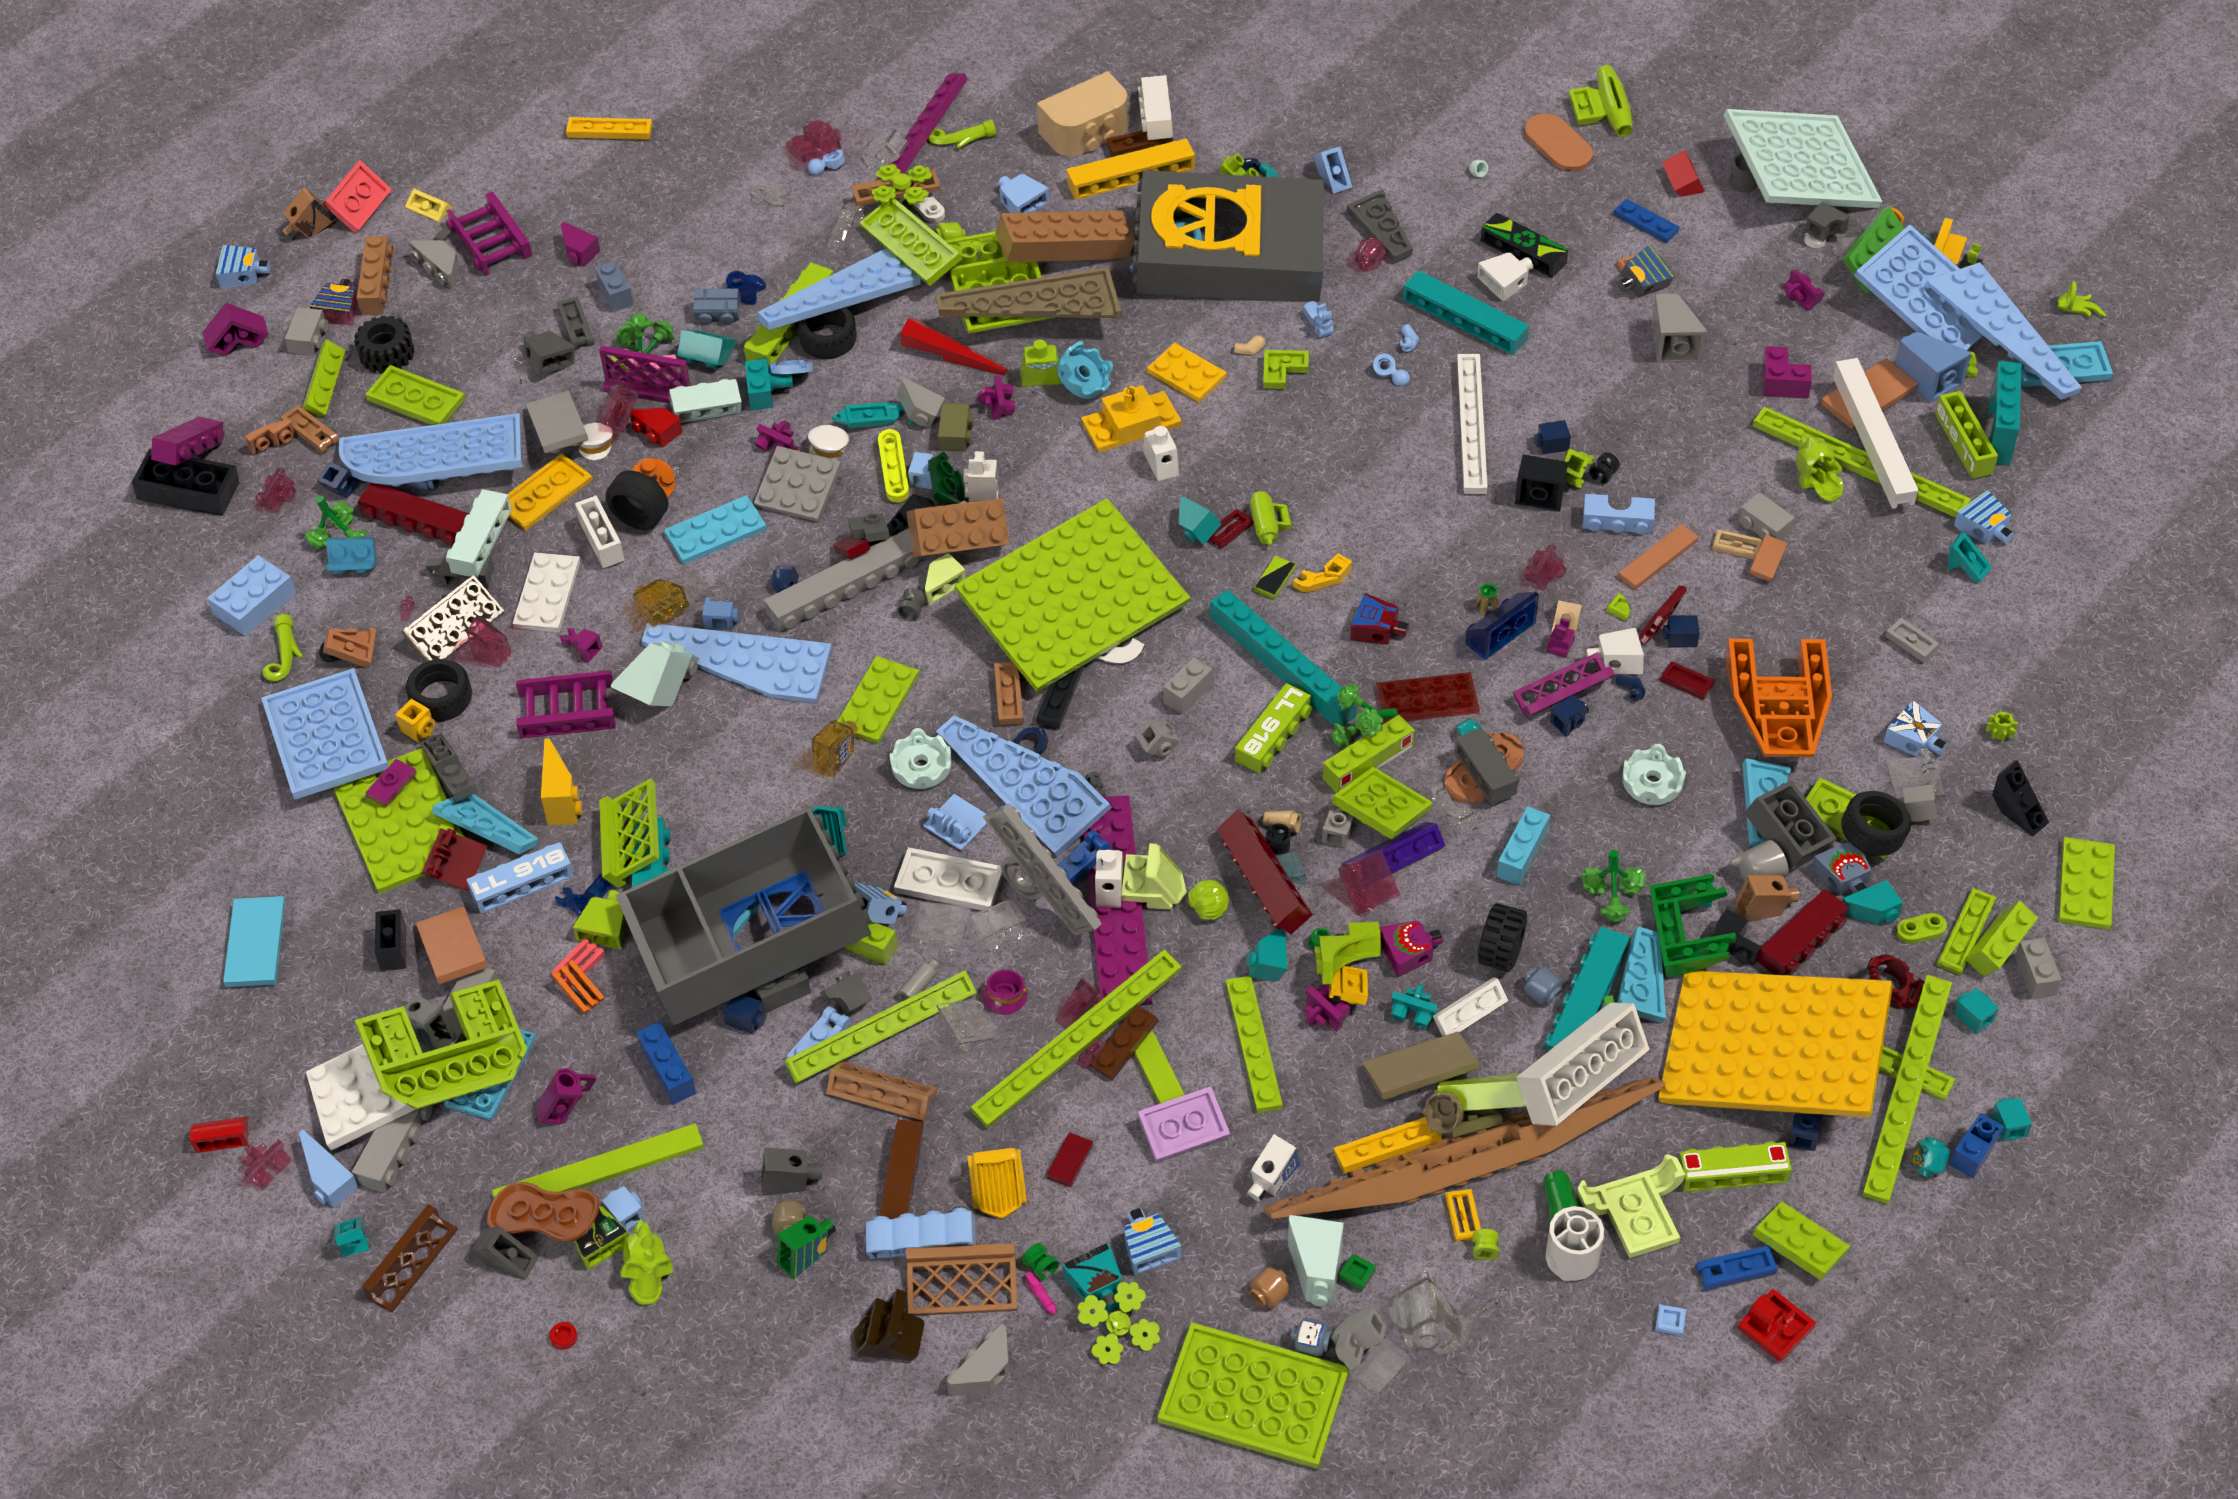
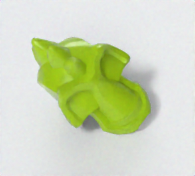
M1801 436V445H1799V450L1796 453V465L1800 473L1798 481L1801 488H1815L1819 497L1828 502L1839 499L1844 488L1843 480L1837 476L1842 472L1841 465L1835 460L1830 448L1823 441H1818L1812 436Z
M640 1219L634 1228V1232L624 1239V1264L621 1266L620 1276L622 1278H631L628 1289L632 1298L641 1305L654 1304L662 1294L663 1284L661 1277L672 1274L673 1266L671 1259L665 1254L661 1237L651 1232L648 1223Z

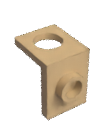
M1558 600L1552 632L1555 625L1560 624V618L1570 620L1569 629L1575 630L1576 635L1583 605Z

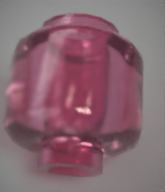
M1369 237L1360 241L1354 254V259L1358 263V267L1363 270L1377 269L1385 256L1386 250L1379 239Z

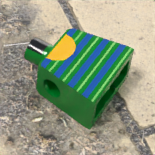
M807 1216L777 1234L776 1262L793 1279L827 1252V1239L836 1232L832 1221L825 1219L818 1223L812 1216Z

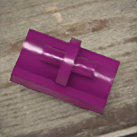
M1796 269L1791 270L1790 278L1783 286L1786 290V297L1789 300H1796L1807 312L1813 309L1815 303L1821 302L1824 296V292L1820 288H1815L1811 284V279L1807 275L1800 274Z
M994 376V385L990 388L984 387L978 393V401L986 407H991L993 420H1000L1001 415H1013L1015 401L1010 400L1013 394V387L1011 384L1002 383L1001 376Z
M784 420L779 425L774 423L772 429L760 423L757 426L756 430L759 432L755 445L758 448L767 452L771 444L775 443L776 446L772 451L773 454L777 446L796 451L799 449L794 445V440L791 439L794 432L790 430L789 422Z
M1326 984L1317 989L1312 986L1307 988L1306 993L1308 997L1305 1001L1307 1006L1304 1008V1011L1308 1014L1305 1020L1309 1026L1318 1023L1321 1027L1328 1023L1336 1032L1341 1029L1343 1020L1350 1014V1006L1343 1000L1332 1005L1329 1001L1333 998H1329V987Z

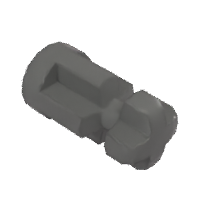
M1088 773L1085 779L1102 797H1105V790H1100L1103 788L1099 773Z

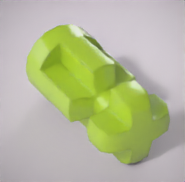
M1969 351L1971 356L1965 376L1974 378L1978 373L1976 355L1974 352Z

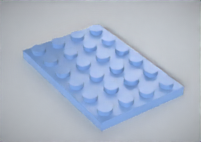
M1911 225L1907 226L1854 274L1861 283L1915 331L1967 351L1983 337L1980 332L1972 327L1973 324H1971L1968 318L1959 316L1955 313L1956 308L1947 301L1943 303L1939 299V294L1930 288L1928 290L1925 287L1928 279L1959 270V268Z
M354 668L261 698L294 800L385 771L389 767Z

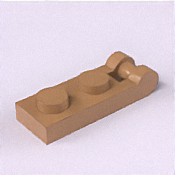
M296 405L280 417L281 421L290 420L295 433L312 445L320 454L325 453L330 445H336L339 442L336 433L299 405Z

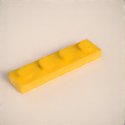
M569 117L566 135L567 138L650 140L653 124L652 119Z
M1426 1117L1335 1147L1334 1156L1345 1174L1442 1141V1134L1431 1131L1427 1127L1428 1122Z

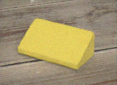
M413 188L405 208L439 222L447 214L446 210L452 209L453 206Z

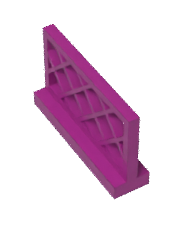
M602 345L599 349L605 377L604 392L670 403L669 389L679 386H692L690 385L686 360ZM607 355H612L618 360L613 361ZM628 359H634L639 364L635 365ZM650 362L656 363L660 368L656 369ZM623 363L629 370L626 371L619 364ZM671 366L679 367L681 372L677 373ZM644 367L650 372V374L647 375L640 368ZM666 371L672 377L668 379L661 372Z

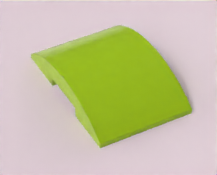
M996 231L945 240L963 258L949 270L953 291L1041 278L1037 261L1007 262ZM961 316L968 333L1055 318Z

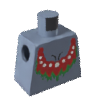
M1849 841L1815 855L1811 868L1838 896L1849 891L1854 894L1868 888L1865 884L1869 883L1872 872L1863 852L1855 848Z

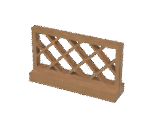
M1014 1243L906 1248L909 1314L933 1315L1017 1310ZM998 1265H1010V1274L1003 1281L993 1273ZM972 1266H979L985 1271L976 1282L965 1274ZM952 1267L958 1274L947 1283L938 1274L944 1268ZM913 1269H925L931 1275L920 1285L913 1278ZM988 1276L999 1284L990 1295L979 1286ZM961 1277L972 1285L963 1296L952 1288ZM934 1278L945 1287L936 1297L925 1289ZM1010 1280L1011 1288L1006 1285ZM913 1284L918 1288L915 1292L913 1290ZM1004 1288L1011 1294V1304H999L993 1297ZM975 1289L986 1298L980 1305H971L966 1300ZM948 1291L959 1299L952 1307H945L939 1302ZM921 1292L932 1300L925 1308H914V1299Z

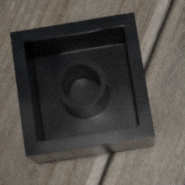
M1523 454L1517 478L1515 504L1560 512L1565 493L1568 462Z

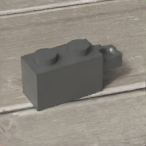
M445 551L443 558L427 559L425 565L427 574L440 577L442 585L445 587H459L470 578L469 576L451 573L449 563L446 561L447 551ZM489 554L477 577V580L485 589H489L494 570L491 554Z

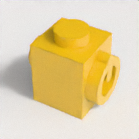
M410 699L395 714L400 732L418 743L423 738L430 737L435 728V720L432 719L430 709L413 699Z

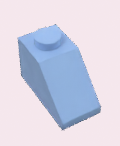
M1340 146L1313 154L1318 173L1333 194L1353 188Z

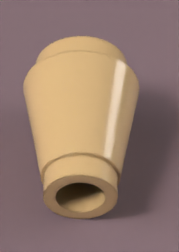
M1295 810L1265 812L1263 825L1269 827L1276 823L1284 824L1290 829L1291 834L1292 832L1298 833L1301 826V814L1296 813Z

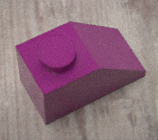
M563 221L561 228L567 259L573 264L585 267L600 252L598 237Z

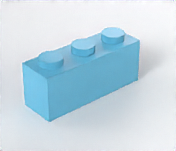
M1529 806L1526 807L1498 861V878L1520 886L1548 832L1550 814Z

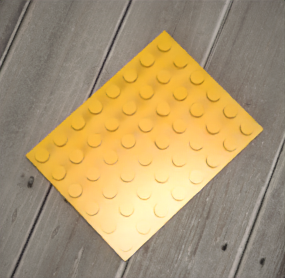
M1694 971L1684 974L1662 1078L1665 1086L1660 1089L1659 1101L1674 1105L1871 1118L1893 988L1892 981Z

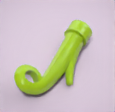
M991 119L982 122L983 124L947 135L941 129H934L928 141L935 145L958 143L957 148L960 149L974 140L982 137H994L997 134L994 122Z
M287 614L277 615L274 618V630L277 632L281 665L271 663L266 665L262 671L263 676L273 682L280 681L289 674L293 653L299 659L303 658L293 637V618Z

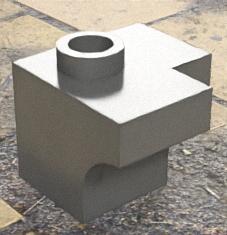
M1821 202L1807 217L1805 232L1822 241H1825L1828 236L1833 237L1835 234L1843 236L1848 230L1849 215Z
M870 513L866 516L848 519L852 537L868 541L870 547L889 539V530L882 513Z
M848 971L836 977V984L820 992L824 1001L834 1000L838 1002L845 1013L872 1000L858 972L850 975Z

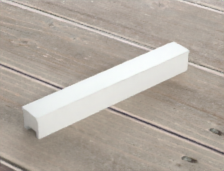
M1858 358L1836 361L1833 379L1892 509L1897 508V505L1909 502L1910 506L1914 505L1919 490Z

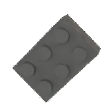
M1792 780L1757 797L1744 812L1765 841L1773 840L1781 848L1786 857L1789 872L1813 860L1815 855L1827 851L1837 839Z

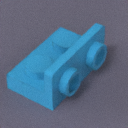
M374 537L328 538L326 540L328 553L327 571L333 570L335 574L348 572L347 570L367 573L377 564Z

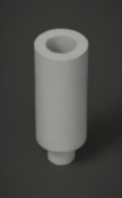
M931 959L928 964L922 963L897 992L898 996L902 1000H906L922 992L937 975L935 970L939 967L938 962Z

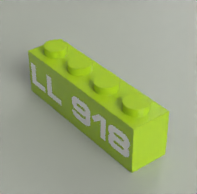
M1957 391L1939 395L1935 415L1971 479L1992 475L1998 455L1962 392Z
M1286 683L1235 747V762L1259 774L1264 767L1269 768L1274 760L1275 753L1277 751L1281 752L1286 745L1289 735H1294L1300 725L1299 722L1303 718L1307 719L1312 711V706H1310L1311 695Z

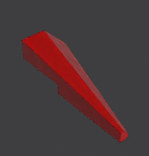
M908 318L900 332L901 346L942 355L943 361L992 373L1006 375L1008 371L1004 366L917 318Z

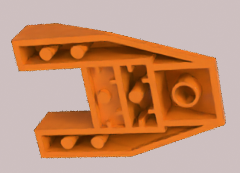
M1728 639L1725 661L1733 698L1764 757H1814L1832 699L1825 639H1801L1797 655L1799 677L1757 676L1753 639Z

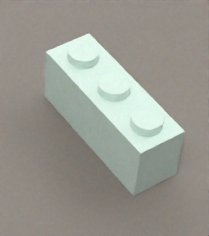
M723 379L714 383H699L695 386H679L669 389L672 413L680 418L681 423L741 413V398L736 379Z

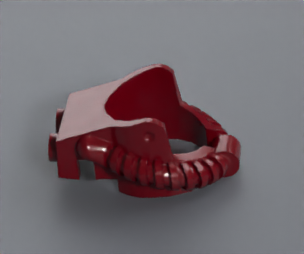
M1883 954L1872 957L1867 965L1870 975L1869 980H1881L1877 968L1880 965H1887L1884 971L1893 975L1900 985V990L1892 988L1890 1003H1894L1897 1008L1905 1007L1910 1009L1911 1007H1916L1919 1002L1917 998L1922 993L1925 981L1921 978L1914 980V974L1909 972V966L1892 955ZM1914 987L1915 989L1913 991V994L1911 998L1908 1000L1911 990Z

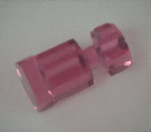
M1097 1039L1086 1049V1056L1084 1054L1079 1056V1064L1086 1069L1090 1068L1091 1059L1094 1060L1106 1044L1102 1040Z

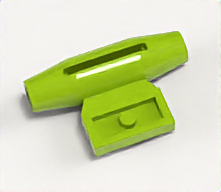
M1603 65L1597 70L1598 89L1588 86L1569 90V99L1578 126L1598 123L1599 120L1607 117L1619 137L1628 136L1632 133L1631 108L1623 84L1612 66Z

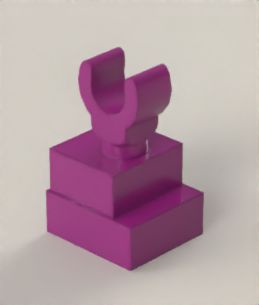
M1560 618V624L1555 625L1550 636L1546 652L1567 658L1575 640V630L1569 629L1570 620Z
M567 628L570 637L560 635L561 643L565 646H575L580 659L587 663L603 648L599 634L585 628L579 634H576L573 628Z

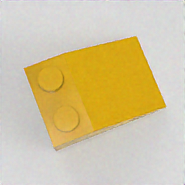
M544 739L541 800L548 826L578 824V815L583 813L582 801H579L578 786H574L572 776L551 740Z

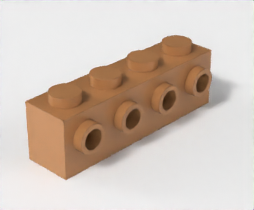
M366 236L357 293L361 316L383 315L384 306L388 300L386 291L390 287L389 273L392 272L391 258L394 257V248L392 244H389L388 236Z

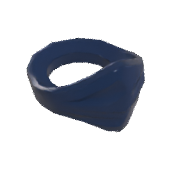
M1041 726L1023 729L1017 735L1014 743L1020 745L1021 740L1025 736L1032 733L1038 735L1040 738L1038 746L1033 752L1041 755L1048 745L1045 730Z

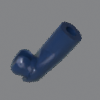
M1243 158L1244 163L1241 168L1245 171L1249 168H1254L1257 172L1259 171L1261 163L1258 162V159Z

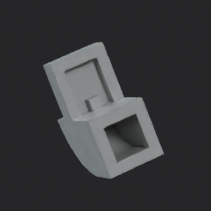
M1372 1306L1346 1318L1331 1335V1339L1336 1344L1335 1351L1337 1357L1346 1364L1349 1370L1359 1367L1364 1350L1383 1341L1387 1326Z

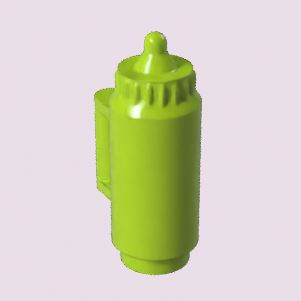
M1264 491L1256 492L1251 496L1249 504L1256 535L1261 543L1270 546L1277 540L1279 530L1292 529L1288 507L1285 504L1273 503L1271 496ZM1275 512L1280 513L1281 522L1277 521Z

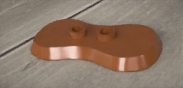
M517 1182L504 1187L496 1195L487 1214V1223L490 1228L500 1226L510 1235L538 1231L555 1240L564 1242L576 1241L583 1238L593 1226L599 1210V1199L595 1193L587 1189L551 1192L529 1182Z

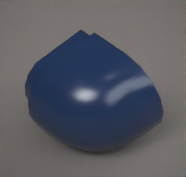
M780 565L773 571L771 584L774 591L779 593L798 583L799 575L794 566Z

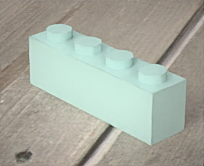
M482 489L479 497L475 498L470 514L465 517L464 526L456 534L455 543L446 555V561L449 563L451 573L478 577L512 510L508 494Z

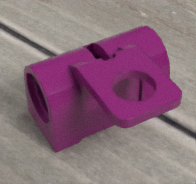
M568 1068L557 1070L537 1102L539 1123L565 1124L572 1109L583 1096L582 1092L590 1091L596 1081V1076L576 1074ZM580 1081H587V1083L581 1086Z

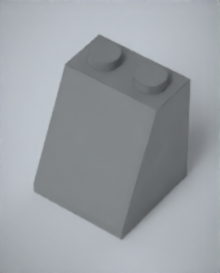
M1656 294L1651 323L1656 362H1701L1706 336L1705 327L1679 294Z

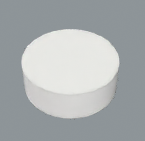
M1807 232L1805 233L1804 241L1808 246L1820 248L1825 245L1826 240L1822 241Z

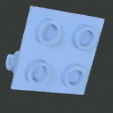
M953 794L940 809H934L933 807L929 809L927 813L929 820L923 827L962 851L987 825L983 818L986 813Z

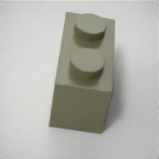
M942 403L938 433L939 451L966 452L967 444L972 442V430H969V427L974 426V413H970L969 404Z

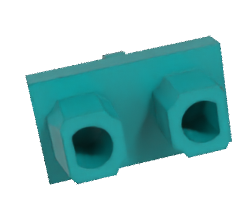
M1419 984L1416 990L1407 988L1406 995L1396 991L1393 992L1391 997L1393 1005L1391 1016L1394 1019L1405 1021L1408 1010L1416 1012L1414 1025L1427 1029L1432 1022L1433 1016L1439 1012L1437 1011L1438 1005L1430 1003L1432 995L1424 993L1425 985Z

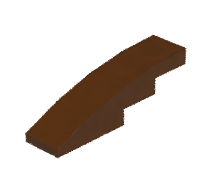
M897 1119L880 1216L895 1219L899 1218L901 1214L909 1213L915 1175H917L924 1122Z

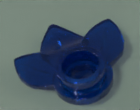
M733 271L726 277V289H739L741 302L747 305H755L757 291L766 288L764 280L757 275H745L741 271ZM740 279L739 282H734L733 280Z

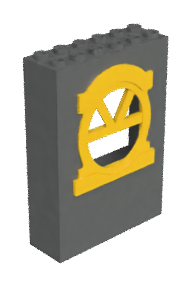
M1143 170L1142 179H1138L1137 192H1142V194H1137L1136 206L1141 208L1136 209V223H1140V225L1135 224V238H1139V240L1134 242V253H1138V256L1134 255L1133 269H1137V271H1133L1132 284L1137 285L1136 294L1320 302L1323 277L1324 180ZM1176 208L1201 220L1177 228L1173 220V214ZM1215 209L1243 210L1247 217V224L1244 230L1231 239L1214 242ZM1205 227V241L1196 240L1185 235V233Z

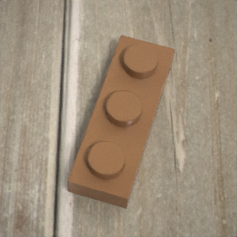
M1013 662L994 663L999 726L1023 724L1019 670Z

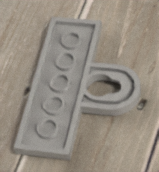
M1009 803L991 810L983 816L987 824L1011 853L1001 862L1000 867L1005 879L1012 888L1029 900L1045 897L1074 935L1093 931L1102 924L1098 919L1097 912L1083 900L1081 891L1070 883L1066 872L1053 861L1051 852L1040 844L1034 830L1023 822L1020 812ZM1017 869H1020L1023 872H1025L1027 876L1030 878L1032 884L1025 881L1020 876Z

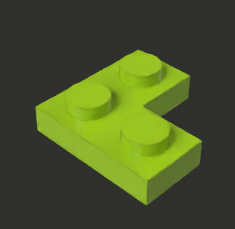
M1264 350L1263 389H1286V373H1308L1309 351Z

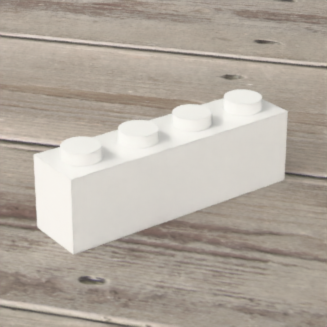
M1166 75L1141 78L1142 86H1138L1143 132H1147L1148 140L1173 138Z

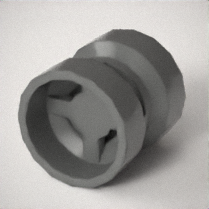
M908 588L902 596L903 601L899 603L897 613L905 619L908 614H913L911 620L915 621L921 614V608L926 602V596L918 589Z

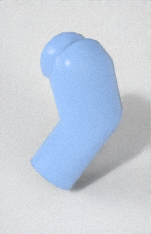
M1406 324L1401 328L1405 340L1404 342L1401 340L1400 345L1403 351L1411 352L1418 344L1419 337L1412 327Z

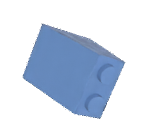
M1916 331L1900 340L1895 365L1919 383L1916 391L1931 403L1939 398V395L1946 394L1964 383L1971 353Z

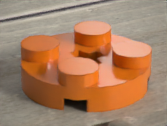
M646 458L633 467L632 471L641 472L651 478L656 476V481L665 491L667 498L672 495L675 489V475L666 462L660 459Z

